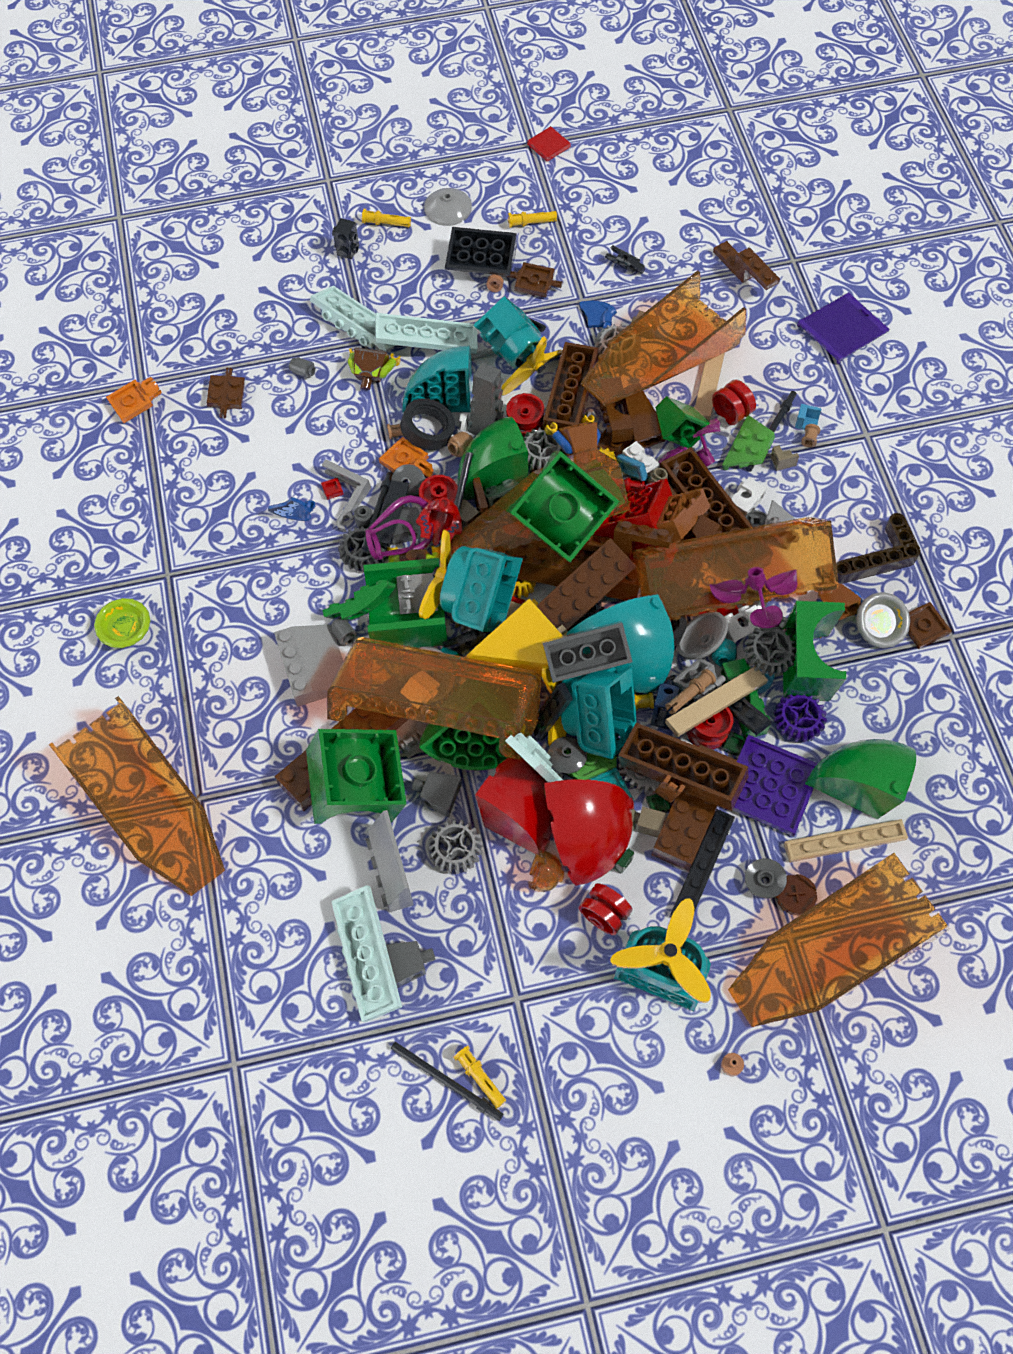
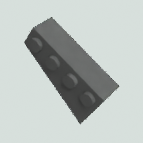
M484 363L480 364L473 376V398L471 401L473 411L469 417V421L472 424L469 426L468 432L477 435L493 422L502 419L504 414L502 411L503 390L501 385L503 379L501 378V370Z

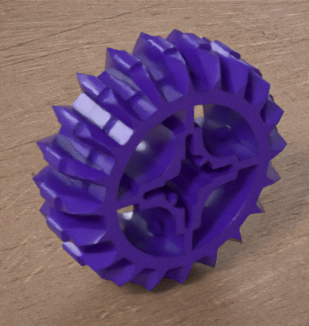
M791 694L786 698L782 697L780 702L776 704V710L773 712L775 716L774 723H777L776 730L782 729L781 736L787 734V739L790 740L793 737L795 738V743L799 739L805 743L807 738L812 741L815 737H819L821 732L824 731L827 718H825L827 711H823L824 704L818 705L819 698L813 700L812 695L807 697L806 695L792 696ZM803 713L802 718L797 722L798 716Z

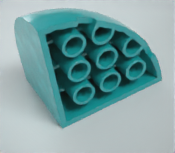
M470 345L448 348L425 360L415 370L406 386L403 396L402 413H404L407 405L416 399L435 400L447 407L451 413L471 412L472 364Z
M658 594L627 600L611 606L585 619L566 633V635L621 621L632 662L615 666L619 674L628 666L632 667L634 692L649 693L656 691L660 684L664 683L670 672L674 657V636L670 619ZM589 647L583 649V653L586 655L591 652Z

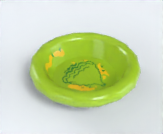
M121 598L113 600L103 606L96 615L94 623L96 636L103 644L111 648L132 646L142 640L149 630L151 621L149 611L141 602L134 599Z

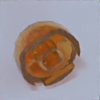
M540 849V854L536 853L531 865L529 875H532L533 879L528 881V886L530 890L548 892L554 889L558 882L561 883L563 881L564 871L562 870L560 859L556 855Z

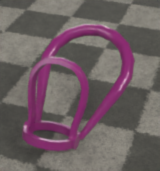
M413 495L400 497L378 517L369 529L365 530L367 544L375 560H380L385 556L404 554L412 549H425L431 543L433 527L430 539L425 538L421 543L415 545V531L407 521L401 519L389 521L373 529L403 504L415 503L425 508L429 504L421 497ZM397 523L404 524L409 528L413 539L410 547L381 552V546L375 532Z

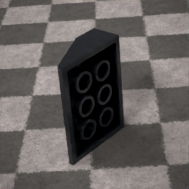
M452 227L445 270L510 276L517 249V233Z

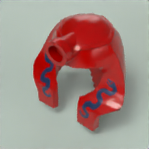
M447 498L432 500L416 519V524L421 527L420 537L430 539L433 527L432 542L435 546L439 544L443 530L449 531L450 544L455 535H461L462 533L459 510L454 502Z

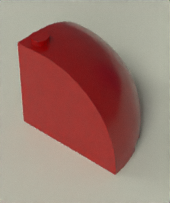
M661 479L644 485L645 489L637 493L633 490L623 495L625 503L614 508L593 535L606 536L613 539L614 529L619 521H628L632 524L646 525L650 528L658 529L656 524L669 496H673L667 479ZM635 541L634 551L630 559L643 562L642 570L659 567L666 568L672 563L678 542L671 543L668 549Z
M512 755L496 767L495 775L488 776L475 794L485 828L540 856L542 851L545 852L550 844L549 839L553 834L550 823L554 821V818L551 815V811L547 808L544 783H547V781L521 756Z
M561 780L544 783L547 808L551 811V815L554 818V821L550 823L554 840L563 866H567L570 870L567 873L568 877L575 886L587 884L601 878L615 867L630 842L633 825L631 810L634 809L632 797L630 798L617 785L597 780Z

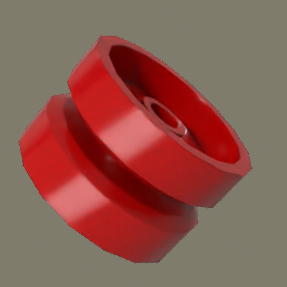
M740 380L730 381L724 388H720L712 395V404L718 416L725 418L729 425H736L744 417L749 416L756 410V400L752 391Z
M522 393L515 395L509 400L506 407V416H511L515 420L522 437H525L527 432L531 433L532 429L538 431L540 427L543 430L545 407L539 397L533 394Z
M433 475L421 483L419 497L428 503L437 498H447L454 502L458 486L449 476Z
M727 707L687 731L686 735L690 742L697 747L703 745L712 750L719 748L726 742L734 722L733 714Z
M596 883L589 893L591 898L583 900L579 906V911L600 930L610 935H616L622 927L621 920H627L633 912V908L625 898L612 888Z

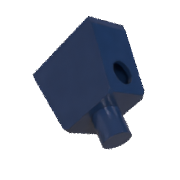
M666 680L665 683L659 686L650 724L652 726L670 729L665 721L673 715L669 711L674 706L667 711H662L661 708L666 709L665 705L678 695L679 687L674 686L673 680Z

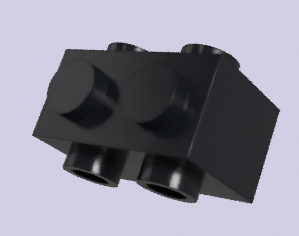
M340 218L338 224L332 230V236H334L335 241L334 247L336 248L337 256L352 260L359 250L356 222Z

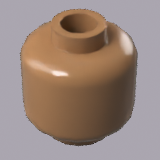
M464 431L453 435L448 440L449 452L456 457H462L473 437Z

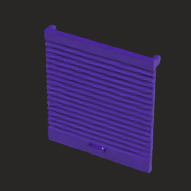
M849 292L818 311L816 310L813 314L811 313V315L804 317L797 323V327L801 326L837 360V364H840L842 359L890 330Z

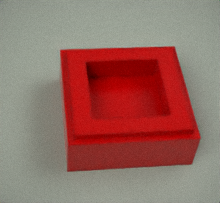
M338 477L321 483L327 500L344 495Z

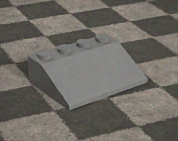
M331 624L293 626L274 632L297 707L353 690L336 637L332 632Z
M385 810L368 829L369 838H366L368 850L373 849L374 856L371 857L373 868H378L379 871L376 880L378 887H383L385 893L381 895L384 907L388 906L389 911L393 912L413 906L414 904L389 814Z

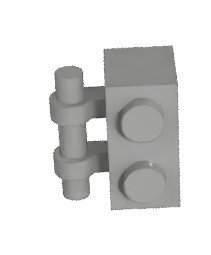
M697 659L673 680L674 686L679 687L678 694H680L689 686L691 679L701 675L703 669H708L715 675L716 682L713 685L707 686L704 693L696 694L688 701L690 704L718 689L726 681L723 675L717 678L714 665L703 659Z

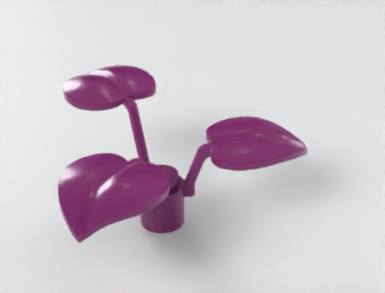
M717 418L710 420V424L692 436L693 438L700 436L703 447L696 450V453L706 467L714 463L715 460L707 448L703 434L720 432L721 423ZM682 446L664 454L658 463L661 465L662 461L688 448Z
M753 567L748 570L745 586L738 580L710 584L713 596L723 603L739 601L741 594L746 593L748 585L753 590H758L762 609L754 610L750 615V621L759 628H774L781 624L783 613L775 605L765 607L762 588L765 584L769 592L774 591L777 595H787L794 592L798 585L797 570L784 572L766 580L763 569Z

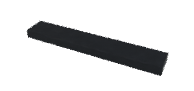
M716 809L670 917H672L681 901L688 898L692 900L695 912L735 816Z

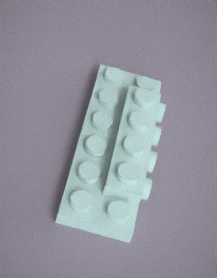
M335 286L311 295L310 302L322 309L321 315L323 319L334 323L337 329L346 331L349 337L359 340L362 346L369 348L377 346L383 351L396 346L375 343L376 313Z
M376 313L375 343L437 350L470 345L471 353L477 354L478 350L477 329L473 326L474 324Z
M518 733L515 737L510 735L505 740L547 782L563 780L551 768L553 765L549 761L551 756L530 735L526 738L522 733Z
M366 885L331 901L338 926L337 933L341 938L342 953L346 958L347 973L352 981V993L357 1001L361 1021L368 1022L402 1008L371 887Z

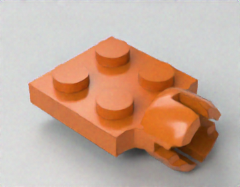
M148 377L141 382H137L135 379L106 396L123 423L153 406L151 401L162 394L158 384L153 381L152 377Z
M401 437L379 458V463L392 472H395L398 467L405 464L417 466L427 478L432 476L434 471L433 465L426 461L429 458L428 453L414 446L404 437Z

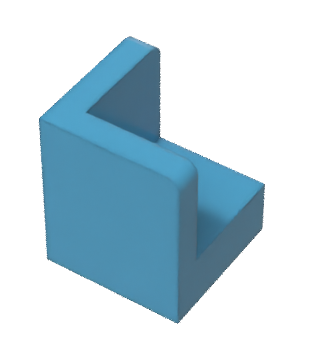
M801 404L795 428L804 430L807 424L817 425L822 409Z

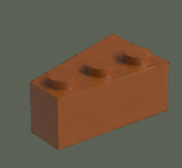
M703 488L668 497L656 526L658 529L674 532L672 543L682 540L696 524L701 514L704 515L710 508Z

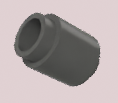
M297 357L292 358L289 363V370L293 374L305 378H310L315 374L316 368L312 361Z
M359 506L354 511L356 526L361 529L362 525L366 529L369 527L373 514L368 506Z
M341 617L335 619L331 627L342 645L354 643L357 633L350 623Z

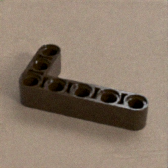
M893 513L885 526V531L893 546L892 548L838 561L831 573L832 581L836 584H844L914 565L921 550L904 515Z

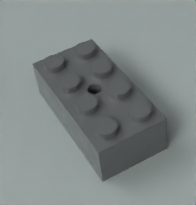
M621 621L543 641L553 683L632 662ZM585 647L591 649V652L587 655L583 653Z

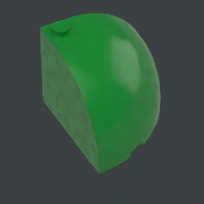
M511 416L502 418L485 427L467 446L461 458L457 474L458 486L466 452L472 453L473 456L462 500L474 499L473 478L480 477L483 491H486L490 486L503 484V481L507 479H515L521 486L528 484V450L519 427Z
M476 673L459 687L438 709L422 734L419 748L435 760L451 764L455 768L489 770L496 769L508 757L519 755L505 741L510 735L515 737L518 733H522L526 738L528 736L507 704Z
M867 739L852 742L839 747L824 757L814 767L805 784L869 816L879 819L905 801L916 766V751L914 748L903 743L885 739Z

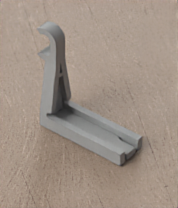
M325 459L322 463V467L327 468L325 474L334 478L338 477L340 481L356 488L336 521L338 529L341 532H346L345 527L341 524L346 518L354 520L352 514L370 492L371 485L368 479Z

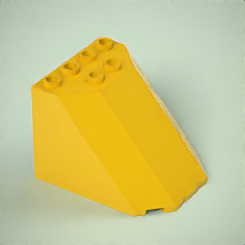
M529 598L469 652L458 665L463 668L542 677V668L549 667L543 641L563 635L536 606L539 603L534 598L532 600Z

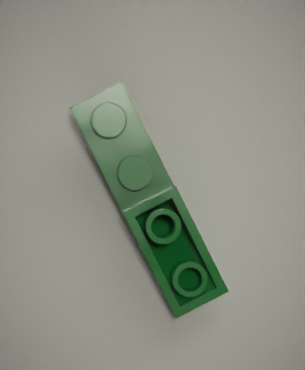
M380 580L374 586H362L360 590L353 592L355 598L346 599L345 603L330 604L329 608L322 610L323 615L331 619L341 617L343 620L348 621L360 618L384 602L396 588L395 583Z

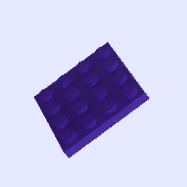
M748 734L737 762L748 766L749 777L733 811L795 836L814 789L805 783L818 763Z

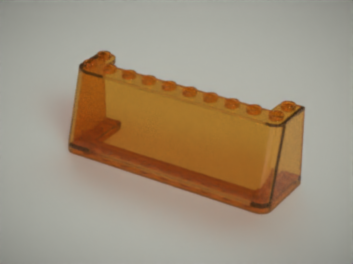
M803 517L672 542L669 549L651 546L632 551L642 597L658 594L670 621L681 619L683 615H688L689 617L698 616L699 612L706 611V613L717 612L718 608L723 607L724 609L736 608L735 605L742 604V606L753 605L754 601H759L760 598L758 590H753L749 585L746 593L741 594V599L734 603L720 602L713 596L710 590V584H718L728 580L741 581L745 586L748 570L753 567L762 568L766 580L775 575L796 569L798 585L796 590L790 594L805 595L810 590H814V592L821 591V594H829L834 589H839L831 520ZM765 584L762 588L764 602L772 601L774 597L779 599L790 597L789 594L777 595L774 591L769 592Z
M360 637L352 644L327 691V719L342 721L347 716V706L497 737L500 738L499 750L501 754L508 758L519 759L520 755L505 740L510 735L515 737L518 733H522L526 738L532 735L538 724L541 677L533 670Z

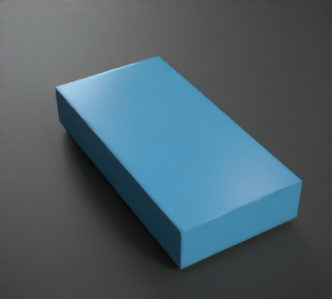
M623 454L617 456L621 472L641 481L648 479L644 463Z

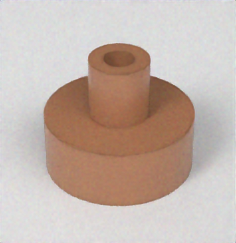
M492 274L488 277L486 285L490 291L499 292L503 287L504 281L501 276Z
M728 1053L722 1059L721 1068L726 1075L734 1077L742 1072L744 1061L740 1055Z

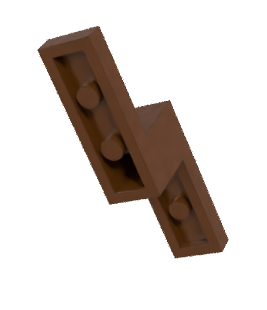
M728 241L714 247L713 253L742 283L754 278L765 290L779 284L780 278L750 247L739 253Z
M619 521L614 529L612 540L630 559L634 551L635 541L669 549L674 532L650 528L646 525H636L628 521ZM592 535L581 549L596 552L610 538Z

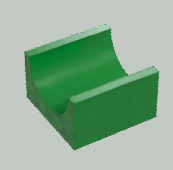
M554 451L537 478L507 508L506 512L559 556L571 562L620 501L561 451Z
M439 558L363 565L366 585L374 586L377 581L387 580L388 582L395 583L396 586L384 602L369 612L368 634L372 652L443 646V642L447 641L445 612L439 604L438 611H434L427 619L420 618L419 612L400 614L397 587L398 576L433 573L436 567H440Z
M795 602L782 627V631L787 629L785 633L787 636L792 634L793 637L790 640L796 641L795 646H793L796 648L794 664L792 667H788L787 672H783V697L786 698L790 694L792 696L806 695L807 697L812 695L813 700L819 698V701L829 702L845 682L846 671L834 669L824 663L818 656L813 643L815 638L829 636L845 611V603Z
M317 730L306 748L314 824H322L333 816L348 812L371 811L381 814L385 810L388 811L390 822L392 823L407 805L396 730Z

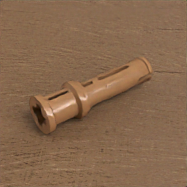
M703 669L700 676L691 679L689 686L665 705L666 710L674 706L669 713L675 714L696 694L704 693L707 686L713 685L716 682L715 675L710 670Z

